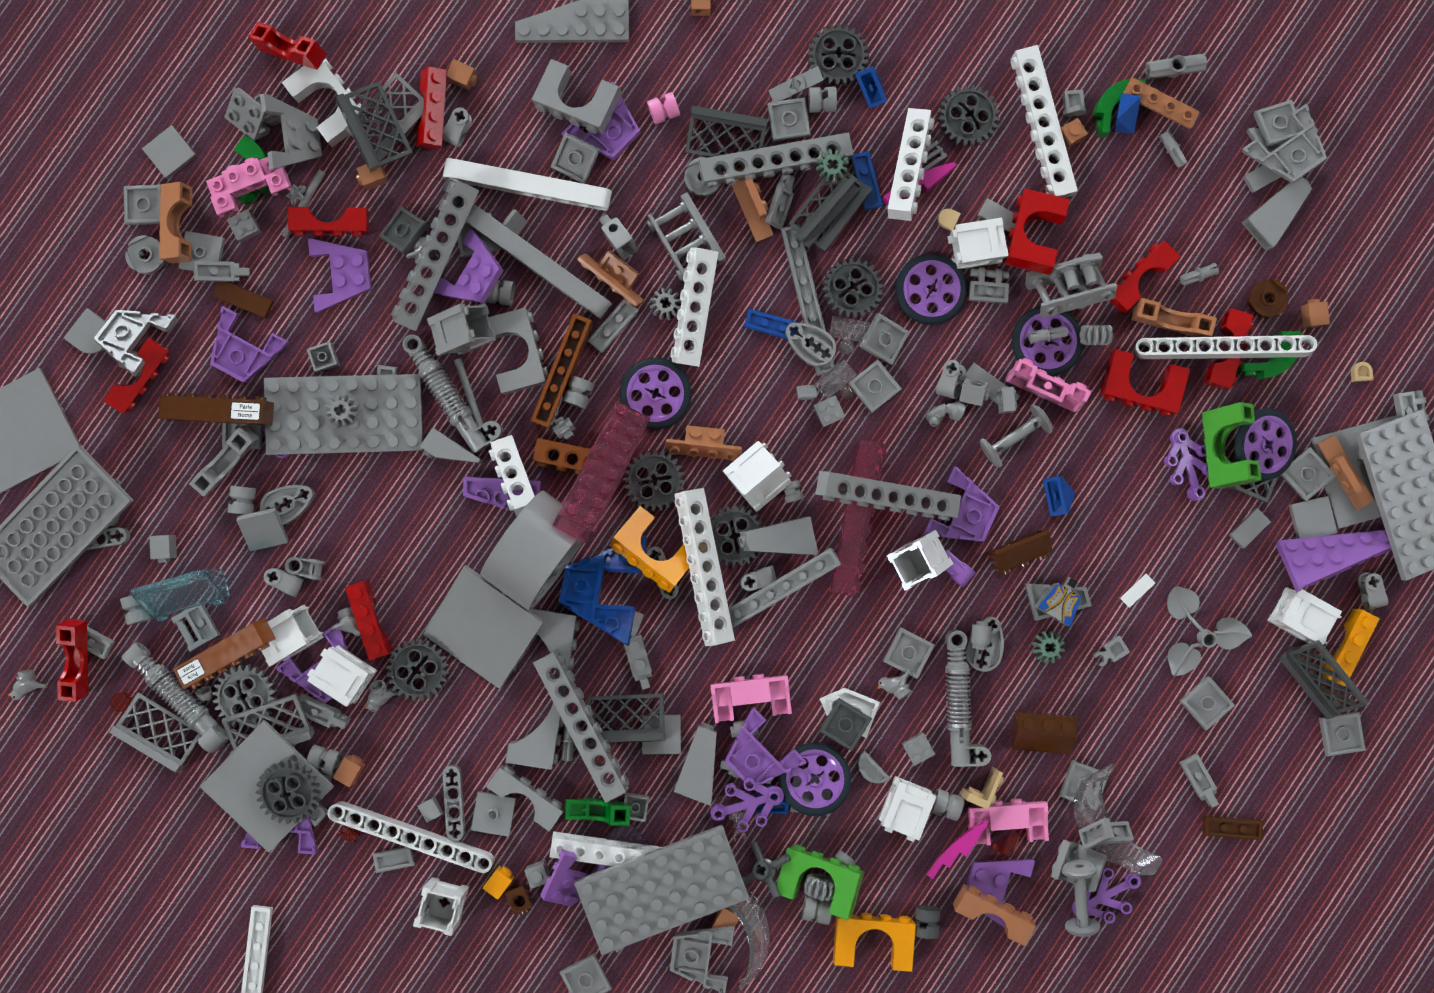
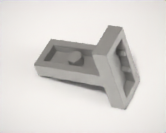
M1103 818L1078 830L1084 849H1091L1100 844L1128 843L1134 840L1128 821L1110 822L1109 818Z

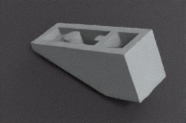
M435 428L430 430L420 445L424 449L422 453L431 459L436 457L479 464L483 462L482 459Z

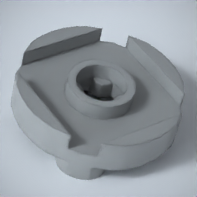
M704 157L692 160L688 164L684 176L686 187L697 197L710 196L721 186L719 184V186L714 188L703 187L702 181L698 179L700 178L699 159ZM717 168L715 170L716 173L722 175L721 168Z
M142 235L132 239L128 244L129 248L125 253L126 262L131 269L140 274L149 275L156 273L166 264V261L159 259L160 241L155 238ZM144 251L150 252L148 259H142Z

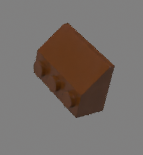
M1039 530L987 551L995 573L1005 575L1012 572L1013 567L1019 565L1022 568L1030 565V560L1037 558L1039 561L1049 557L1048 553L1053 551L1049 530Z
M1015 710L1012 749L1070 754L1076 739L1077 718L1072 715Z

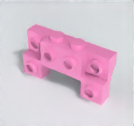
M268 157L263 159L249 158L244 161L245 163L231 165L226 168L227 170L221 172L222 175L207 180L206 183L211 193L210 198L216 214L224 217L225 212L230 210L238 211L239 209L234 197H240L265 186H269L271 194L277 196V192L286 188L289 191L293 188L285 167L269 170Z
M1026 358L1017 360L1005 379V382L1072 412H1076L1083 403H1086L1091 393L1090 390L1086 389L1087 386L1082 383L1076 382V384L1072 383L1069 385L1059 377L1047 375L1046 371L1038 369L1037 366L1033 365V361Z
M764 674L752 675L751 679H745V676L733 677V681L710 684L715 723L727 720L734 721L733 706L770 701L773 716L786 713L792 714L787 675L764 677Z
M1010 799V802L1003 803L1002 800H995L993 806H990L989 809L981 806L968 807V829L986 818L990 820L975 844L991 845L990 830L1026 828L1027 840L1029 842L1040 839L1049 841L1048 803L1046 801L1025 802L1022 799Z

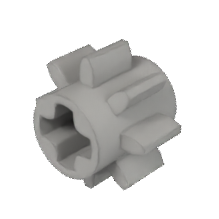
M561 416L554 420L556 425L552 428L559 439L564 437L568 440L574 436L572 431L576 428L569 417L563 419Z

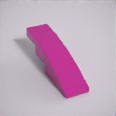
M952 162L925 171L923 180L919 181L921 190L927 193L951 173L957 164ZM891 191L882 198V202L886 206L889 204Z
M987 818L982 820L955 839L939 856L928 871L927 876L934 879L943 864L950 868L959 853L967 857L990 820Z

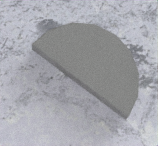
M863 750L858 760L859 771L862 776L873 783H885L891 778Z

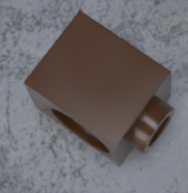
M526 881L507 889L505 895L514 915L517 913L523 915L531 911L530 908H532L534 901ZM516 897H524L525 903L519 904L516 901Z

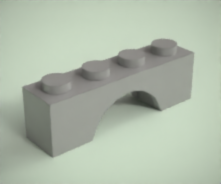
M247 425L237 428L225 442L226 444L219 454L200 470L189 485L203 497L212 493L260 437Z
M501 765L486 787L501 798L511 793H520L527 796L535 809L533 821L550 832L565 810L562 807L563 804L556 799L551 800L546 796L547 793L538 787L536 789L531 786V781L523 776L520 778L514 774L516 771L510 766Z

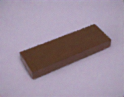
M218 282L212 295L217 299L266 319L274 301L229 282Z
M1203 815L1202 835L1262 840V820Z

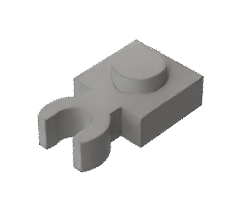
M1118 635L1102 645L1104 651H1096L1092 656L1096 658L1101 655L1102 661L1098 663V666H1104L1109 658L1112 662H1115L1130 653L1121 636Z

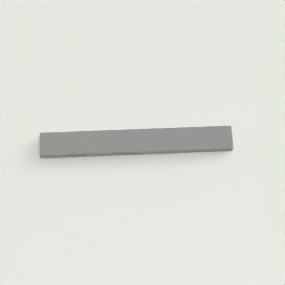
M791 226L781 228L803 322L826 331L805 245L794 237L797 232ZM812 338L808 340L809 346L814 347V353L819 351L822 353V358L830 357L828 354L829 350L822 351L821 344L816 346L813 344L814 340ZM833 359L825 366L815 367L816 375L820 376L835 372Z
M831 547L728 608L732 628L840 566L842 563L834 549Z

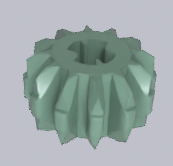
M828 149V156L822 152L821 157L823 159H817V163L820 166L816 167V171H822L819 175L820 178L827 175L826 182H829L830 177H833V182L835 183L837 182V176L843 179L844 175L842 172H848V169L843 166H847L849 161H842L846 155L842 154L839 157L838 149H836L835 155L832 154L831 149ZM829 162H830L831 164L836 163V167H835V168H837V169H834V168L829 169V168H828V167H829Z
M1042 631V638L1038 635L1035 636L1038 642H1032V645L1037 646V648L1033 649L1032 653H1038L1036 656L1037 660L1042 659L1043 663L1047 664L1049 660L1051 663H1055V657L1058 659L1062 658L1059 652H1065V649L1060 648V646L1064 645L1065 642L1059 641L1060 635L1054 636L1053 631H1049L1047 635L1045 631ZM1046 644L1052 645L1049 646L1052 647L1050 651L1045 650L1047 648L1045 647Z

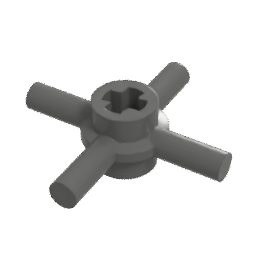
M757 841L751 843L750 846L757 862L753 867V872L742 878L744 885L756 879L766 882L773 899L780 897V893L773 878L777 874V868L791 861L789 854H785L772 861L769 858H764Z

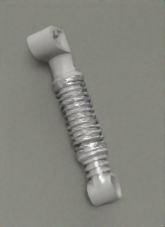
M416 335L406 336L403 340L404 350L413 358V362H416L415 365L418 366L419 376L421 379H424L423 382H427L425 386L429 385L430 393H434L433 397L436 396L435 400H439L437 404H441L440 407H443L442 411H446L444 415L448 414L449 422L457 428L472 453L477 454L490 446V442L500 439L503 435L502 426L495 421H488L478 427L472 418L469 406H466L464 399H461L462 395H459L457 388H454L455 385L452 384V381H449L450 377H447L448 374L445 373V370H442L441 363L429 354L430 351L427 350L424 341ZM412 341H418V347L415 350L410 349ZM490 427L497 428L495 435L488 434L490 441H487L481 432L484 429L485 432L489 433L491 431Z
M953 629L947 632L945 636L947 650H949L947 654L950 655L947 656V659L950 661H947L948 664L945 666V672L948 673L945 675L947 677L945 681L948 682L946 683V686H948L946 688V694L948 695L946 697L948 699L946 707L949 708L947 709V712H949L947 714V720L949 721L947 726L950 731L951 766H984L990 762L991 752L982 744H970L969 731L972 729V721L969 718L972 716L969 715L971 714V711H969L971 707H968V705H971V703L968 701L971 699L968 696L971 694H968V692L971 690L968 689L970 681H967L970 677L964 676L970 674L969 665L964 660L967 659V656H964L966 654L964 649H966L967 636L962 631ZM959 634L961 640L955 645L952 643V637ZM970 749H972V752H974L976 755H978L980 751L984 753V755L980 756V759L977 756L973 755V761H970Z
M136 641L122 655L125 663L141 672L140 674L144 675L145 683L149 687L155 685L153 690H157L156 694L160 693L159 697L163 696L162 700L166 699L165 703L169 702L168 706L172 705L171 709L175 708L174 712L178 711L177 715L181 714L180 718L184 717L183 721H186L185 723L189 727H194L202 735L198 739V743L205 751L214 753L230 741L227 732L209 714L207 707L201 705L202 702H198L199 700L195 699L196 696H192V693H189V689H183L177 677H174V674H171V671L164 665L157 664V661L150 657V651L143 644Z

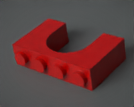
M1024 189L1023 195H1019L1016 206L1019 209L1018 212H1014L1012 223H1015L1014 229L1010 228L1007 238L1011 241L1010 245H1006L1008 249L1006 265L1047 275L1051 274L1058 250L1031 242L1025 235L1024 225L1033 220H1044L1062 225L1067 214L1070 199Z
M1117 349L1110 352L1099 396L1105 397L1104 400L1110 402L1122 401L1123 405L1128 407L1140 406L1143 411H1159L1160 415L1166 417L1179 413L1190 372L1189 368L1174 364L1166 366L1158 392L1151 397H1146L1136 393L1129 382V373L1134 354Z

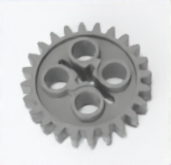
M250 664L246 665L245 669L243 665H239L238 670L232 667L230 668L231 673L229 671L224 672L225 677L218 678L221 684L214 685L218 691L212 693L217 696V699L213 700V702L219 704L215 710L221 709L222 711L219 717L224 715L228 717L239 713L237 711L238 704L242 705L243 711L259 706L254 701L256 696L261 699V705L277 700V697L272 696L277 690L271 688L275 682L269 683L268 681L271 675L264 677L265 670L258 672V666L251 670ZM248 678L253 681L252 688L247 685ZM230 686L236 691L234 696L229 693ZM247 693L248 697L244 699L242 695ZM267 708L265 714L271 715L272 712ZM250 714L247 717V721L256 725L260 719V716ZM232 720L231 726L236 725L238 721Z

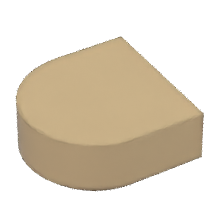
M944 209L938 216V223L942 228L952 232L961 213L952 209Z
M1359 362L1351 368L1352 382L1373 380V369L1369 363Z

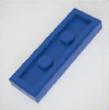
M869 151L854 154L851 158L855 177L863 184L872 188L862 203L864 211L883 207Z
M749 309L744 328L788 340L785 334L787 326L791 323L799 322ZM798 328L789 329L791 336L799 335L797 332Z

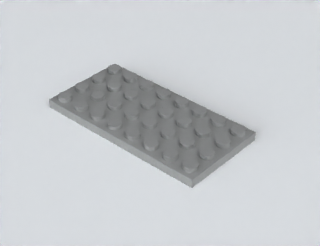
M419 374L264 378V397L267 398V401L274 402L272 426L265 425L266 455L423 451L420 447L423 442L421 377ZM336 395H340L341 400L344 395H347L348 400H355L352 406H358V409L353 411L358 414V417H351L354 420L353 424L347 420V427H343L342 422L339 427H336L335 421L333 423L328 422L331 416H325L324 414L330 411L325 408V405L331 406L332 404L329 402V399L332 398L336 401ZM342 407V409L338 408L337 412L340 413V416L341 413H345L346 410Z
M1421 409L1355 434L1401 580H1409L1434 569V442L1424 410Z
M76 445L0 525V579L27 607L33 606L134 501L81 445Z
M723 825L574 881L601 955L749 899Z

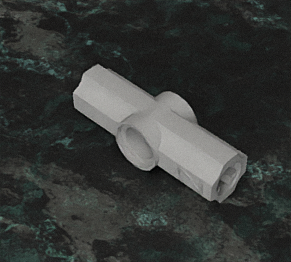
M1203 53L1190 56L1176 55L1170 59L1149 61L1146 63V77L1148 80L1163 77L1176 78L1183 74L1203 72L1206 70L1207 59ZM1173 64H1177L1179 70L1175 69Z

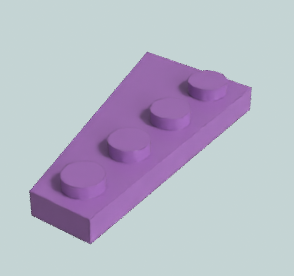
M463 477L464 497L510 510L507 500L510 499L508 493L504 495L501 483H504L503 478ZM529 480L534 496L541 492V481ZM516 491L514 495H521L523 491Z

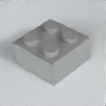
M249 209L227 219L237 241L240 243L262 233L252 211Z
M329 341L307 349L314 372L319 373L340 366L332 342Z
M1014 387L998 389L999 414L1016 411L1017 402H1015L1016 390H1014Z
M836 395L813 406L823 428L845 418Z
M923 732L901 743L914 766L935 755Z
M625 793L624 802L630 805V820L646 822L650 796Z

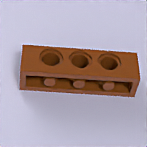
M537 438L533 461L537 462V466L548 468V465L556 466L555 470L567 472V469L575 470L574 474L583 476L586 475V472L592 473L593 478L604 480L605 476L610 477L614 454ZM556 450L559 452V458L556 461H552L550 453ZM575 454L578 456V462L571 465L568 462V458ZM591 458L597 461V465L593 469L587 467V461Z

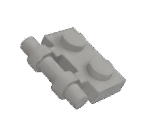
M982 267L970 270V276H975L978 280L970 281L969 301L1008 303L1009 283H1002V278L1009 279V271H1002V269L985 270ZM985 277L994 278L995 282H984Z
M1422 390L1393 394L1397 418L1423 409L1428 423L1430 418L1425 408L1427 401L1426 397L1423 396Z

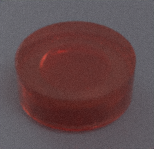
M125 692L116 693L111 698V707L117 712L126 711L132 702V698Z
M343 826L339 832V836L348 842H356L360 835L357 829Z

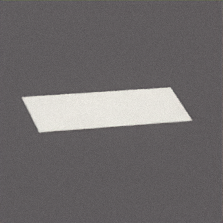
M1145 574L1120 599L1130 608L1155 582Z

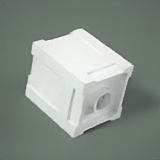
M1002 217L958 224L952 230L950 236H948V243L952 244L954 258L951 260L957 264V269L1002 263L1004 257H1008Z
M759 441L723 470L734 487L756 512L792 483L789 479L792 475L789 471L785 473L782 468L784 463L782 461L778 463L774 455L766 450L768 448L766 443L761 444Z
M936 530L904 544L887 555L903 582L901 584L904 590L912 588L918 582L929 577L932 579L953 565L951 558H948L938 538L939 535Z
M1285 587L1281 598L1267 621L1306 643L1320 640L1324 645L1328 643L1326 638L1337 618L1342 617L1340 616L1342 611L1303 589L1296 593L1295 590Z
M302 605L295 610L288 609L267 622L276 638L269 643L270 647L262 650L269 667L282 660L286 661L324 638L323 632L318 630L308 613L309 607Z
M337 645L335 648L332 646L328 650H323L321 653L322 660L315 670L311 668L307 674L309 676L307 681L348 707L350 704H355L378 670L340 645Z
M895 776L878 819L882 822L881 825L885 827V831L892 833L895 830L907 835L906 839L912 842L915 839L920 840L936 795L930 789Z
M432 877L422 889L421 895L423 897L413 926L444 932L445 935L452 936L460 925L469 886H458ZM446 897L450 904L443 906L440 899Z

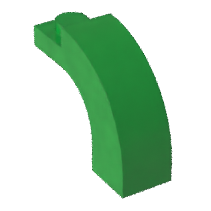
M1130 79L1115 83L1097 101L1092 113V118H1097L1095 130L1098 131L1097 137L1105 138L1110 133L1113 107L1120 104L1121 94H1123ZM1137 79V80H1139V81H1141V82H1143V83L1146 82V80Z
M245 134L234 148V151L245 159H263L268 157L266 152ZM269 186L237 197V199L249 207L250 204L257 200L259 192L265 196L267 195Z
M1284 331L1274 334V336L1301 335V331ZM1281 343L1282 349L1290 350V346L1287 343ZM1297 357L1270 358L1266 363H1244L1238 368V373H1245V376H1257V380L1268 379L1285 372L1292 366Z
M603 798L566 799L565 819L597 820L606 822L610 826H629L630 805L618 800H610L605 803Z

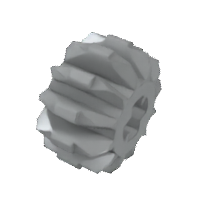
M661 288L662 294L655 291L654 294L657 298H650V301L655 303L650 305V309H656L653 312L654 316L660 313V320H663L664 315H666L669 321L671 320L670 314L677 317V313L674 310L678 311L681 308L678 304H681L682 301L676 299L679 296L677 292L671 295V288H669L668 293H665V289ZM665 300H668L670 307L663 308L662 302L665 303Z
M1103 324L1083 325L1079 337L1080 342L1085 345H1108L1112 343V326Z
M340 395L335 396L336 401L330 398L329 402L332 405H325V408L330 411L324 413L325 416H331L328 422L333 423L335 421L336 427H339L341 422L343 427H347V420L353 424L354 420L351 417H358V414L353 412L358 409L357 405L352 406L355 400H348L347 395H344L342 400ZM343 407V409H345L346 412L341 413V415L339 416L340 413L337 412L338 408L342 409Z
M819 872L808 874L804 882V893L811 898H815V900L830 901L835 893L833 878Z

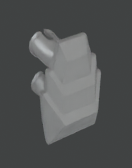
M1086 254L1083 257L1075 258L1071 262L1056 267L1054 274H1064L1068 290H1073L1080 286L1076 272L1083 270L1086 286L1095 285L1099 281L1094 267L1098 266L1103 256Z

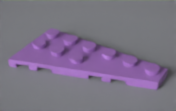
M1386 530L1278 540L1276 543L1296 593L1306 586L1315 585L1324 578L1333 577L1351 569L1356 564L1364 563L1369 558L1378 557L1392 550Z

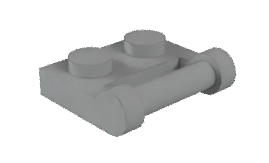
M198 602L171 618L173 624L177 625L188 644L187 649L189 652L220 636L203 602ZM184 618L188 620L190 626L192 627L195 635L198 638V641L195 642V640L193 639L190 631L188 630L185 622L183 621Z

